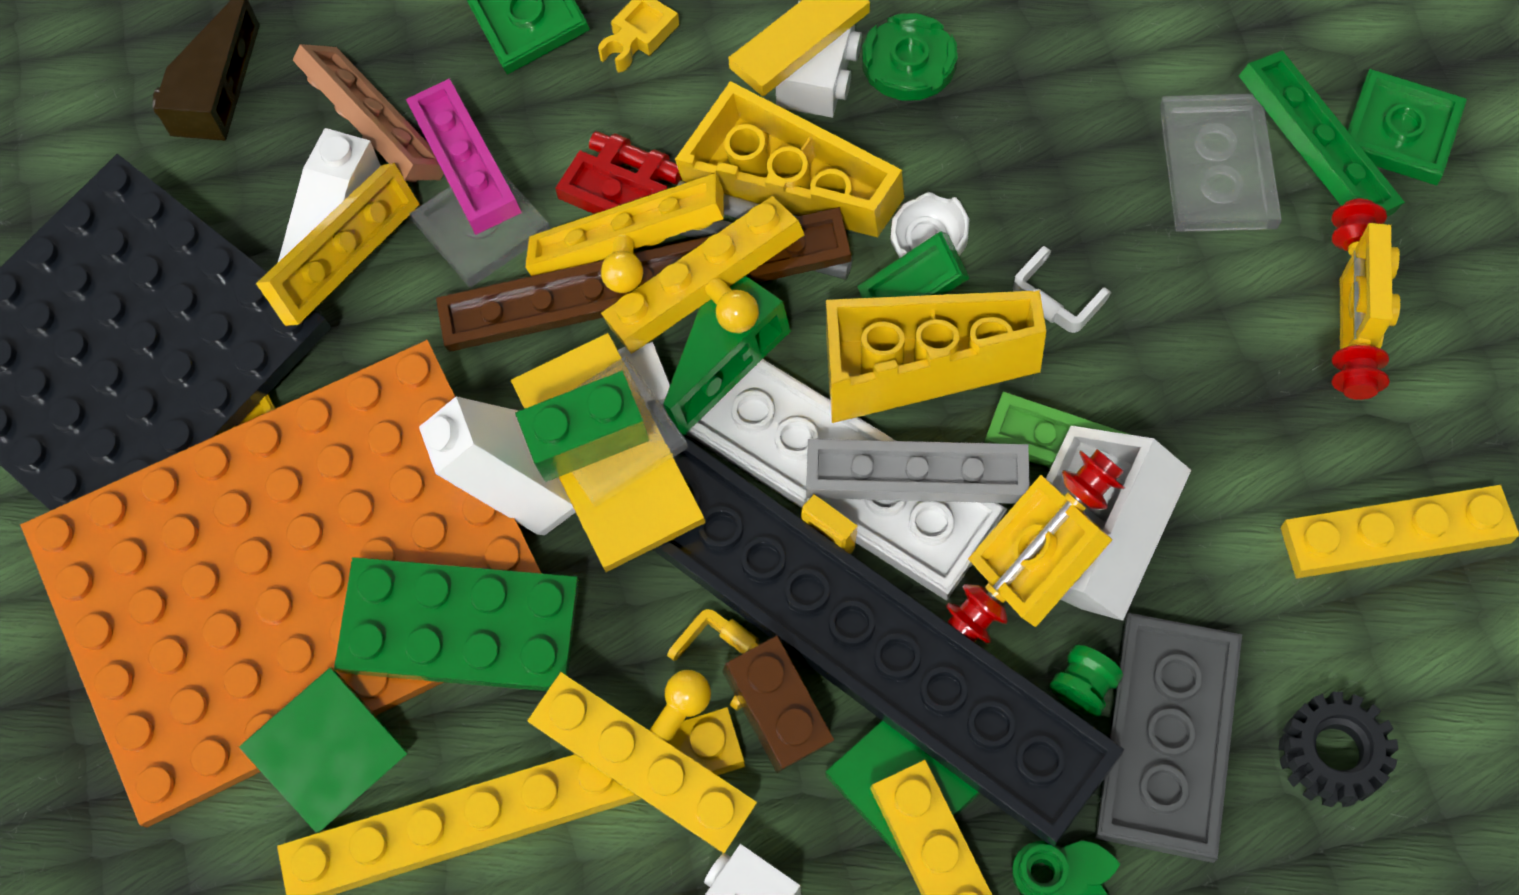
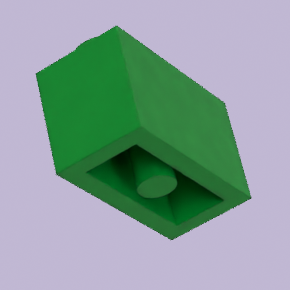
M623 370L515 412L534 464L545 482L650 441Z

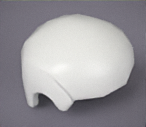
M927 192L901 206L892 218L890 241L899 258H901L942 231L950 236L960 256L967 246L970 219L961 202L956 197L946 199Z

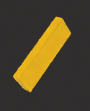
M802 0L729 56V68L764 97L869 14L870 1Z

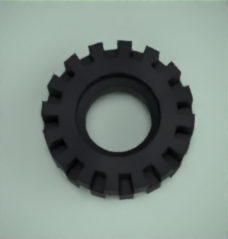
M1332 692L1326 699L1323 694L1313 697L1308 704L1304 703L1287 722L1282 730L1285 734L1280 738L1278 750H1284L1285 754L1279 761L1282 770L1286 768L1291 769L1293 774L1287 780L1293 787L1301 783L1307 788L1302 794L1304 797L1312 801L1318 795L1323 797L1321 805L1333 807L1337 802H1341L1342 807L1354 805L1358 800L1364 801L1390 778L1388 774L1395 769L1398 759L1391 758L1398 750L1397 739L1388 740L1387 735L1394 728L1389 720L1381 724L1376 720L1375 717L1381 710L1374 704L1365 710L1360 707L1364 698L1355 694L1347 701L1343 700V692ZM1327 729H1337L1347 733L1355 741L1359 750L1357 765L1350 770H1336L1326 765L1320 759L1316 750L1318 734Z

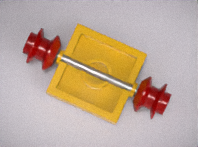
M1368 199L1350 200L1332 213V223L1337 227L1332 233V243L1337 248L1348 251L1349 255H1351L1340 277V350L1332 356V364L1341 371L1333 376L1332 385L1336 390L1344 393L1346 397L1356 400L1373 398L1378 392L1388 387L1390 383L1389 376L1381 371V369L1389 363V355L1381 347L1384 333L1389 326L1396 325L1400 313L1399 294L1392 293V279L1395 278L1399 266L1398 247H1392L1391 225L1384 224L1387 219L1386 210Z
M1098 449L1091 457L1080 450L1079 454L1084 465L1077 473L1067 470L1062 471L1065 487L1073 495L1069 492L1064 495L1054 484L1040 475L971 554L968 560L989 583L985 588L973 584L963 585L967 596L965 602L961 606L951 603L946 605L952 614V617L947 621L950 626L974 643L978 638L986 643H990L991 638L987 631L989 625L993 621L1003 624L1008 622L1006 609L1002 604L1007 601L1021 618L1037 627L1113 539L1083 512L1086 507L1081 504V502H1084L1091 509L1106 510L1108 506L1103 495L1110 487L1125 489L1117 480L1124 471Z

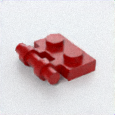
M595 131L590 138L589 149L598 152L599 155L595 157L579 150L555 189L559 200L596 214L667 190V186L658 182L663 179L678 185L681 181V176L677 164L669 161L668 154L655 149L647 152L631 145L629 138L616 133L608 136ZM625 163L639 170L637 173H634L619 166Z

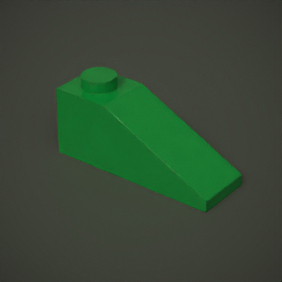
M747 276L731 285L730 288L732 290L746 291L757 301L759 316L757 322L750 330L743 333H732L725 330L716 318V304L712 299L699 308L663 403L673 429L683 436L791 332L783 301Z

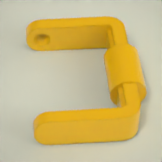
M707 609L695 618L671 646L667 656L676 661L707 625L720 633L719 637L741 654L758 646L759 639L734 619L727 621L714 610ZM734 696L730 706L738 711L741 706L736 696Z

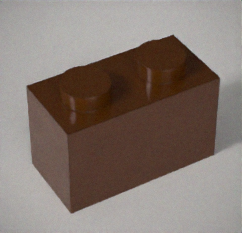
M778 636L725 663L722 672L776 773L834 741Z

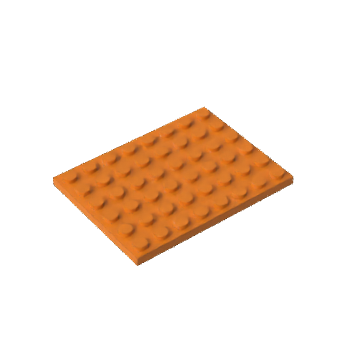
M428 340L20 524L140 826L148 828L261 772L239 746L330 667L334 668L352 557L541 573L515 518L507 517L435 473L419 426L455 398V395ZM338 673L375 715L444 683Z

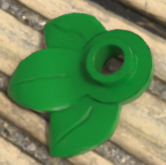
M1036 841L1027 844L1018 852L1012 865V877L1016 888L1022 895H1108L1101 885L1115 874L1120 863L1106 849L1092 842L1079 841L1060 848L1057 845L1053 847L1045 841ZM1037 863L1047 865L1052 871V880L1048 883L1037 882L1032 877L1031 867Z

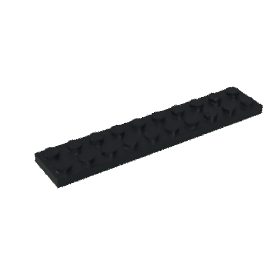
M671 428L664 435L663 439L701 510L705 523L652 550L771 638L778 636L785 649L1046 843L1055 847L1119 760L1124 748Z

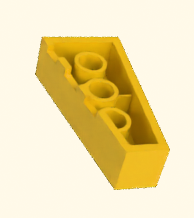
M732 81L728 83L675 158L683 182H690L716 173L723 187L724 194L761 204L771 196H774L791 214L798 216L840 207L846 230L877 238L904 199L901 169Z
M1040 290L826 300V342L832 423L1040 373L1046 338V325Z

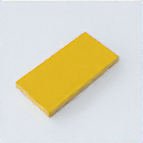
M609 333L511 379L524 409L623 370L650 441L559 477L605 572L705 523L701 510Z

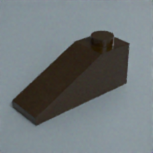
M230 0L166 67L161 86L157 87L153 94V109L170 136L226 141L260 27L248 0Z

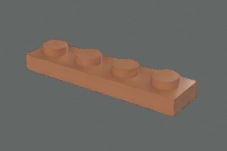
M299 45L293 61L307 75L308 82L325 94L335 105L336 112L348 119L362 134L363 139L370 140L373 148L389 164L395 163L404 180L409 182L441 180L444 173L428 142L337 47Z

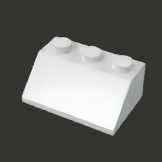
M1070 426L1046 479L1054 484L1064 495L1067 492L1073 495L1065 487L1062 471L1067 470L1077 473L1084 465L1079 454L1080 450L1091 457L1098 449L1124 471L1117 480L1125 489L1110 487L1103 495L1108 506L1106 510L1091 509L1084 502H1081L1086 507L1083 512L1113 540L1060 600L1082 610L1123 621L1191 469L1153 438Z

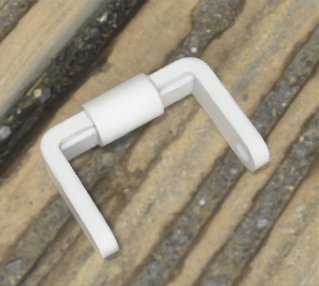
M1043 246L1016 274L1013 292L1040 290L1035 289L1027 281L1048 259L1051 253L1050 249ZM1103 287L1079 315L1074 316L1064 309L1063 305L1040 290L1044 318L1051 323L1055 322L1068 332H1078L1109 298L1111 291Z

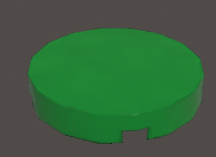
M918 13L897 14L887 18V23L880 25L878 28L875 25L868 32L862 45V68L870 85L883 95L901 101L923 100L938 94L951 82L957 69V42L951 34L950 37L944 31V25L936 19Z

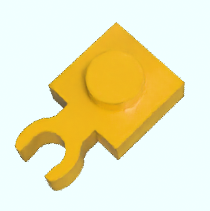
M631 0L611 21L614 35H610L600 42L598 46L600 60L604 62L610 54L621 53L615 58L616 70L623 72L631 65L633 54L638 49L650 56L679 26L678 13L657 0Z

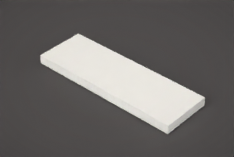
M764 359L686 433L687 436L800 508L810 499L806 498L808 439L896 441L858 417L832 423L829 399ZM821 498L858 526L856 543L946 601L971 567L972 563L968 558L1007 514V508L998 503Z

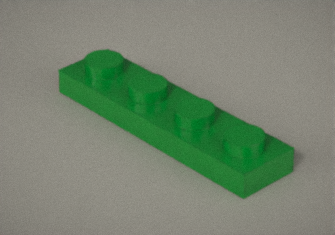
M1283 50L1247 64L1239 75L1240 79L1341 206L1353 199H1368L1382 206L1386 210L1388 217L1393 215L1405 203Z

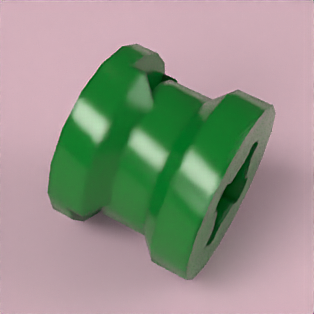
M1075 645L1067 656L1068 667L1065 672L1055 675L1050 683V688L1060 700L1073 709L1089 716H1100L1106 706L1104 701L1106 693L1109 689L1118 687L1124 674L1119 666L1106 655L1087 646Z

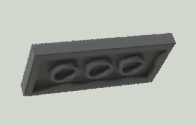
M1127 614L1119 660V668L1124 675L1115 689L1109 738L1124 748V751L1102 783L1095 839L1211 863L1218 859L1242 634L1137 614Z

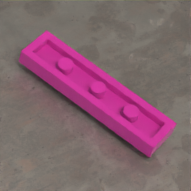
M450 78L406 99L475 235L522 213Z

